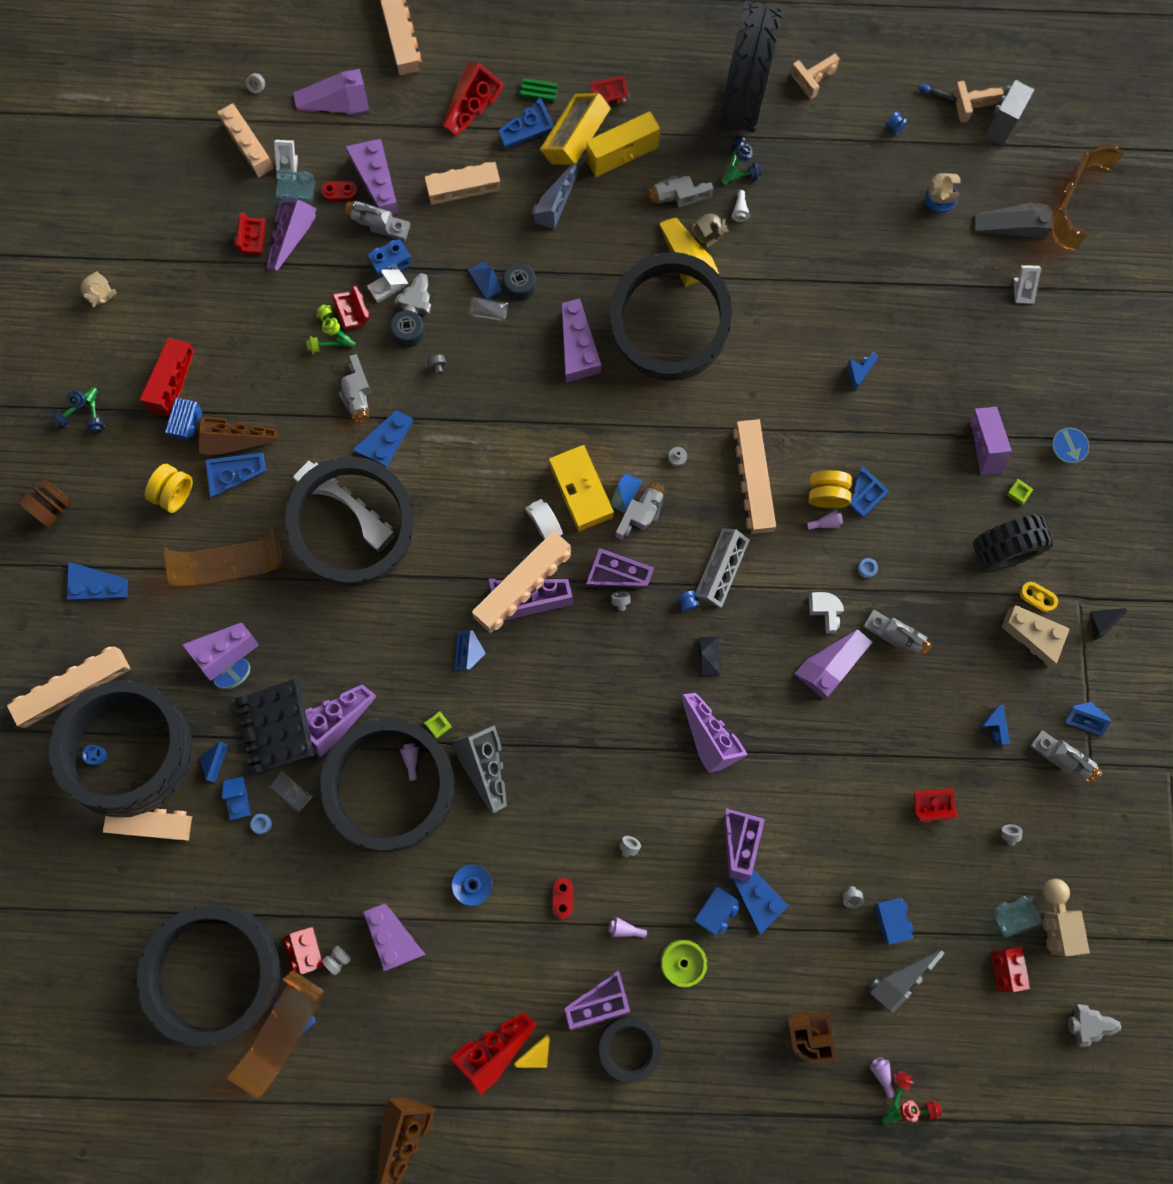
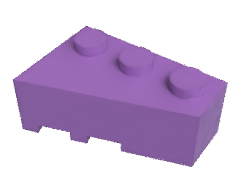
M386 904L364 912L384 971L425 955L424 951L417 945Z

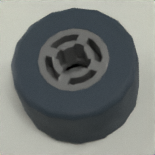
M520 263L508 267L503 276L505 292L515 300H524L532 296L536 288V276L531 267Z
M404 310L398 312L391 320L390 329L394 340L399 345L412 347L422 341L425 328L421 317L416 312Z

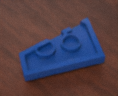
M540 98L531 108L525 109L522 115L514 118L498 130L505 149L550 133L554 125Z
M396 410L358 444L353 451L387 468L413 423V418Z
M263 453L206 460L211 498L266 473Z
M68 562L67 600L128 599V579Z
M753 870L749 883L732 879L761 935L788 905Z

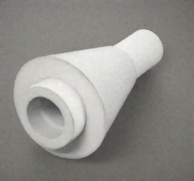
M739 190L732 218L737 222H744L749 219L750 214L745 202V192Z

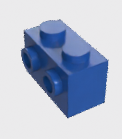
M401 239L392 240L386 246L376 248L367 254L370 264L379 279L383 277L382 270H402L412 265L410 255Z
M716 887L695 919L696 924L716 938L719 934L723 935L728 927L727 921L730 917L734 918L739 910L738 900L719 887Z
M902 898L874 903L885 944L890 945L913 939V926L910 921L908 922L906 916L908 908L905 901H902Z

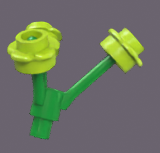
M320 306L317 309L316 317L320 318L323 322L322 331L331 336L336 334L337 337L335 341L319 343L318 337L312 338L310 336V340H306L307 350L311 351L314 355V353L319 352V347L342 345L353 349L356 342L352 341L349 336L341 331L336 318H331L334 315L331 306Z

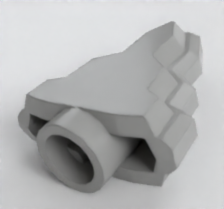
M420 273L413 280L411 286L405 288L403 293L397 296L394 304L402 308L403 311L411 310L417 314H429L431 304L429 303L430 295L427 292V275Z
M1076 1004L1074 1016L1069 1017L1068 1027L1070 1033L1075 1034L1078 1047L1090 1046L1092 1042L1100 1041L1103 1035H1113L1120 1031L1121 1022L1111 1017L1101 1016L1098 1011L1090 1010L1087 1005Z

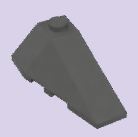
M1026 203L979 213L974 218V232L1046 238L1053 228V211L1047 204Z
M495 725L452 741L461 765L489 811L495 813L506 807L505 782L501 780L503 762H500L499 759L501 743Z
M934 950L881 976L879 979L876 977L868 984L869 989L866 992L883 1010L894 1013L911 995L909 989L921 983L922 973H928L945 953L942 950Z

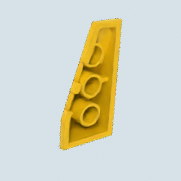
M676 217L659 223L670 252L685 253L704 260L718 273L712 257ZM680 274L685 287L700 282L691 276Z

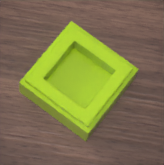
M1017 479L1006 496L1022 506L1034 489Z
M440 711L424 723L436 739L452 728Z

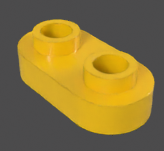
M1028 582L1020 588L1021 598L1044 612H1049L1058 605L1057 596L1037 583ZM1027 590L1031 591V596L1027 594ZM1044 600L1048 601V605L1044 604Z

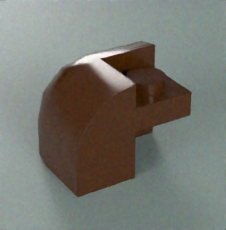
M808 1010L790 1017L789 1027L795 1054L811 1064L837 1061L829 1011L808 1014Z

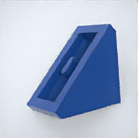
M485 262L468 270L486 300L502 292L492 267Z
M625 473L617 485L610 503L611 507L625 514L631 500H634L642 481Z
M473 631L457 632L454 670H469L486 653Z
M1092 702L1073 706L1065 719V723L1103 736L1111 723V719Z
M219 742L200 756L206 780L215 783L228 747L227 744Z

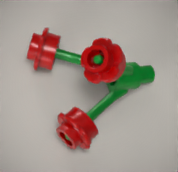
M899 1071L898 1074H893L895 1077L893 1083L898 1085L890 1110L887 1111V1115L881 1118L882 1122L886 1126L900 1119L907 1122H916L918 1116L927 1114L929 1120L935 1119L938 1121L939 1116H942L940 1104L935 1103L933 1099H931V1102L925 1103L926 1109L919 1110L918 1106L911 1100L904 1102L900 1107L898 1106L902 1089H909L913 1081L910 1080L911 1076Z

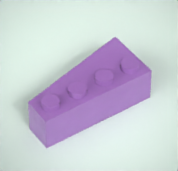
M381 139L346 146L349 159L353 163L375 206L390 211L392 215L398 214L399 211Z
M489 579L491 592L503 580ZM544 579L543 585L539 589H534L530 593L529 599L524 603L521 602L517 606L516 612L510 617L507 616L504 620L573 605V597L568 579Z

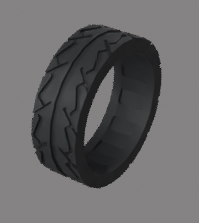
M745 1L718 125L733 129L738 127L739 130L755 133L783 9L768 5L763 7L761 6L762 4Z
M678 252L654 254L640 260L619 280L610 306L611 329L619 351L626 361L640 373L667 381L686 379L701 373L711 366L722 353L729 338L732 321L731 298L725 282L715 269L704 260ZM666 273H680L700 281L715 298L720 315L719 327L710 344L698 355L675 363L656 361L641 354L632 346L623 329L624 310L635 289L646 280Z
M354 456L337 457L319 463L307 471L294 486L287 502L285 513L287 536L296 555L314 574L334 584L355 586L382 579L404 559L412 542L414 518L412 503L407 490L400 480L386 467L365 458ZM359 475L377 481L394 496L400 508L402 526L395 546L381 561L364 569L347 571L329 567L314 558L303 541L301 516L304 505L317 487L327 480L338 476Z
M111 681L99 684V686H94L81 693L61 713L51 733L53 735L50 738L48 751L50 767L53 766L52 773L59 786L83 806L97 814L109 817H133L162 805L178 790L186 778L191 765L189 762L192 760L193 754L192 735L184 716L163 693L148 684L136 681ZM127 704L151 706L163 712L170 729V744L163 765L154 777L143 786L121 795L102 796L86 791L77 775L75 755L78 743L88 726L101 714L115 707Z
M374 719L361 723L349 730L333 745L324 762L320 777L321 799L331 823L348 840L362 847L383 852L401 851L419 845L431 837L443 825L451 810L455 795V775L445 750L428 731L412 722L401 719ZM385 735H402L415 739L425 745L434 757L440 780L438 798L431 813L414 830L390 838L373 837L358 829L349 820L343 809L339 789L342 770L349 757L365 742Z
M213 905L194 907L177 913L154 932L142 952V957H140L137 970V990L142 1009L155 1028L164 1036L181 1044L196 1047L212 1046L236 1038L256 1026L271 1009L278 995L282 979L280 951L275 938L265 924L253 914L240 908ZM206 919H219L241 929L253 943L260 961L261 978L258 992L252 1005L235 1023L220 1029H204L183 1020L170 1006L162 985L163 965L170 946L188 927Z

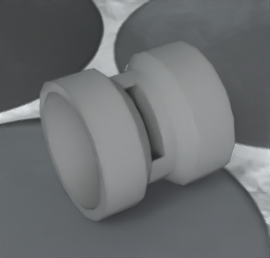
M336 946L332 950V954L326 956L322 963L331 973L337 975L341 971V967L347 965L351 959L339 946Z

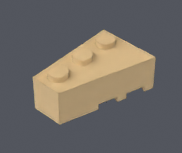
M1016 605L1007 611L1002 624L1004 630L1018 642H1022L1028 647L1030 652L1042 659L1048 667L1057 664L1070 629Z

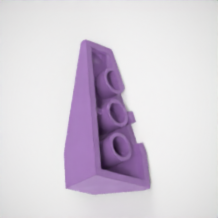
M360 69L341 72L293 93L296 108L301 111L319 112L322 110L333 114L343 112L346 115L370 112Z
M281 199L275 216V222L278 224L277 230L272 233L275 241L269 250L267 269L278 270L315 220L316 208L298 199Z
M856 630L808 658L794 675L822 699H825L871 645L872 641L859 630Z
M697 693L681 696L699 757L709 773L723 770L748 755L738 738L734 734L730 736L723 728L725 724L721 720H716L711 715L712 710Z

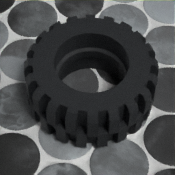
M1033 514L1007 521L985 531L974 539L973 547L982 569L986 572L1016 566L1044 554V552L1053 547L1054 540L1044 517L1039 514Z

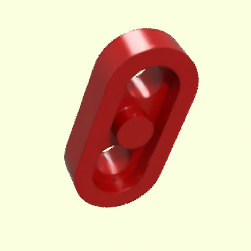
M350 181L327 182L322 186L321 193L328 202H342L356 199L358 190L356 185Z
M559 878L553 885V913L556 917L565 919L573 911V884L567 878ZM561 884H565L567 886V890L565 892H561L559 890V886ZM562 904L567 907L564 913L559 911V906Z

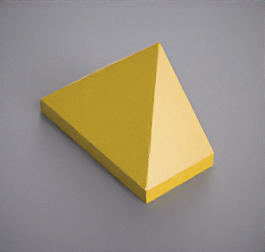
M545 1035L515 1061L516 1067L547 1068L550 1037Z

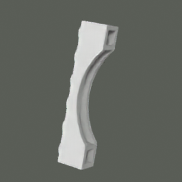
M308 460L293 476L296 482L307 471L318 465V463L313 464ZM335 478L327 480L317 487L312 494L335 498L347 505L356 514L360 521L365 541L379 553L395 538L393 527L387 522L383 524L378 520L380 518L378 514L373 510L369 512L365 509L366 505L359 498L355 500L351 497L352 493L345 486L342 488L338 486V481Z

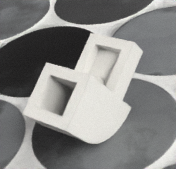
M542 499L533 502L525 508L544 540L553 531L559 536L563 534L554 513Z
M815 592L809 596L810 615H825L826 634H834L837 628L840 627V618L837 615L844 611L841 601L835 595L826 592Z

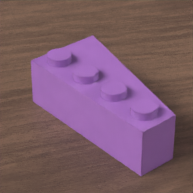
M580 298L562 303L565 377L567 383L601 373V362Z

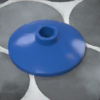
M466 865L459 869L453 878V893L465 905H479L487 900L491 894L492 878L485 868L479 865ZM471 881L476 882L477 886L475 889L469 887Z

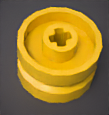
M163 464L150 477L145 489V499L154 505H160L162 509L170 513H174L187 500L193 484L192 477L184 472H178L176 468L169 464Z
M827 470L814 472L810 475L809 486L812 490L809 492L808 502L811 505L821 508H841L850 505L851 493L848 491L852 486L850 474Z

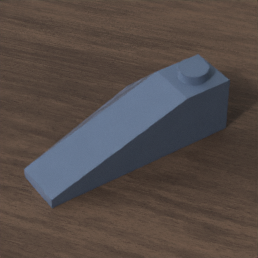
M578 160L576 165H570L540 198L538 205L535 204L532 211L534 223L555 229L580 170V160Z

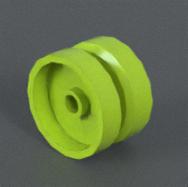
M676 940L664 948L660 959V966L664 976L671 983L679 987H690L697 984L704 977L707 970V959L704 951L697 944L688 940ZM683 959L687 960L688 962L687 964H685V967H682L680 965V962Z

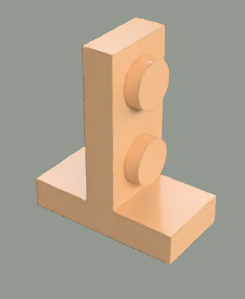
M835 53L809 70H806L798 60L793 63L790 74L811 100L817 96L819 90L817 83L827 74L831 75L836 71L840 58Z
M965 81L957 82L953 95L958 98L956 106L961 123L968 122L973 112L972 108L998 104L1003 96L1002 88H989L984 91L968 93Z

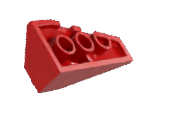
M469 62L459 79L442 126L455 136H458L472 123V120L478 114H481L489 104H492L497 99L504 83L480 63Z
M523 1012L503 1023L500 1029L492 1033L490 1031L484 1033V1037L478 1041L466 1043L450 1059L467 1081L482 1095L498 1080L536 1027V1024Z

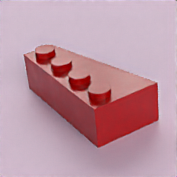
M168 338L166 344H164L162 353L140 398V401L151 413L166 417L170 416L175 398L180 397L195 351L190 343Z

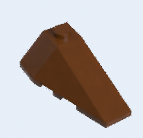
M201 417L199 454L207 456L220 455L277 442L278 430L257 425L250 428L246 427L242 422L231 424L227 423V419Z
M407 1098L388 1099L382 1121L377 1184L400 1183L408 1168V1160L412 1153L418 1151L419 1146L417 1144L422 1135H427L435 1113L434 1107Z

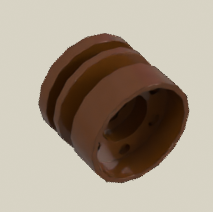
M40 477L37 481L43 488L40 490L33 484L31 487L37 494L33 496L26 492L17 502L46 527L50 528L58 519L53 511L56 509L64 513L65 510L59 505L63 503L69 508L72 504L66 495L54 484Z

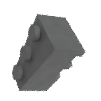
M1016 80L1012 87L1008 85L992 114L995 118L984 137L1003 146L1034 89Z

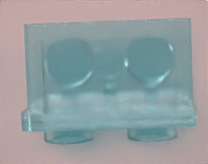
M277 170V199H298L300 201L313 202L316 185L313 174L306 171Z
M1023 896L1013 903H1002L997 906L994 918L1004 938L1042 926L1043 921L1034 906L1035 899L1033 896L1028 898Z

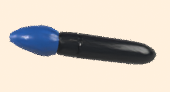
M921 84L918 86V89L925 94H930L952 103L958 102V98L954 95L930 88L928 85Z

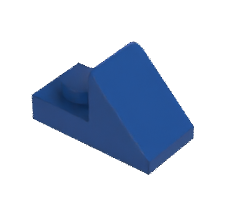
M872 352L869 358L865 356L861 364L852 359L848 361L847 371L852 390H857L879 357Z
M999 705L992 709L978 727V729L993 727L992 739L996 743V747L1010 744L1004 705Z
M244 777L224 781L222 798L227 802L230 820L251 816Z

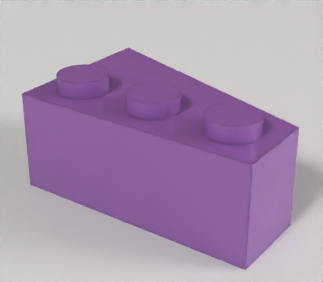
M997 407L975 409L972 417H970V426L973 430L980 475L1003 474L1012 450Z
M599 548L586 585L647 587L654 567Z
M241 622L185 643L183 646L211 681L258 647L259 644Z
M725 809L724 827L729 877L749 883L765 819Z
M619 970L565 1008L571 1031L630 1014Z

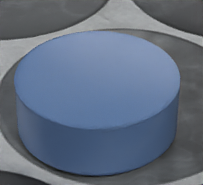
M870 558L863 559L858 565V572L864 578H871L878 571L877 563Z
M265 814L255 815L250 822L252 831L257 834L267 833L272 826L270 817Z

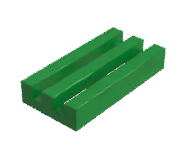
M523 78L520 97L536 100L541 98L543 101L555 102L558 83Z

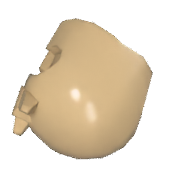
M949 173L935 175L929 183L928 191L930 198L940 204L956 202L959 192H953V183H960L959 176Z
M98 272L87 276L82 281L80 287L81 293L92 304V307L106 303L117 294L115 289L111 290L108 281Z

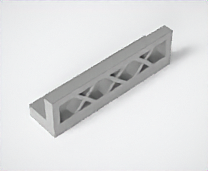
M722 528L695 593L696 598L708 600L721 608L749 543V539L736 529ZM739 538L742 542L740 547L737 549L736 542ZM733 555L734 562L730 566L729 559ZM726 572L727 578L723 583L722 576ZM719 589L720 595L718 600H716L714 598V595L716 593V590Z

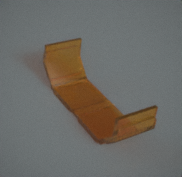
M1108 143L1092 149V151L1088 150L1080 159L1064 190L1065 193L1053 214V234L1058 245L1076 250L1088 235V232L1073 226L1065 209L1083 169L1098 165L1111 171L1124 154V151Z
M270 528L271 535L262 540L195 552H175L164 547L168 584L171 586L193 587L271 573V571L284 566L279 532Z
M295 971L290 972L283 981L288 983L250 1050L236 1069L227 1076L228 1080L257 1099L267 1091L285 1065L302 1033L319 1007L324 994V990Z

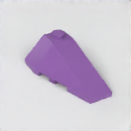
M362 684L342 693L340 697L332 701H324L321 706L314 709L312 707L306 709L314 753L322 757L373 702L376 695Z

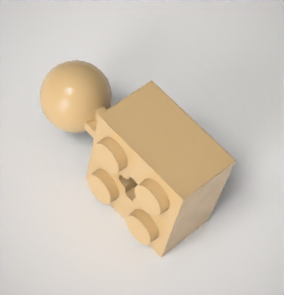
M1060 879L1047 881L1043 886V896L1047 902L1052 904L1054 911L1043 913L1042 923L1047 931L1048 939L1046 944L1048 950L1051 952V955L1059 956L1090 953L1082 911H1066L1065 902L1070 896L1068 885Z

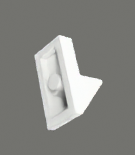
M275 140L277 178L295 179L298 155H295L294 141Z
M1021 266L1019 278H1014L1016 303H1034L1041 272L1040 266Z
M399 269L382 270L383 277L367 286L377 303L409 285Z

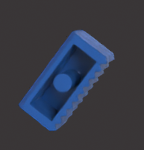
M175 398L165 429V434L168 437L191 442L192 437H195L197 432V420H200L202 416V409L198 403Z

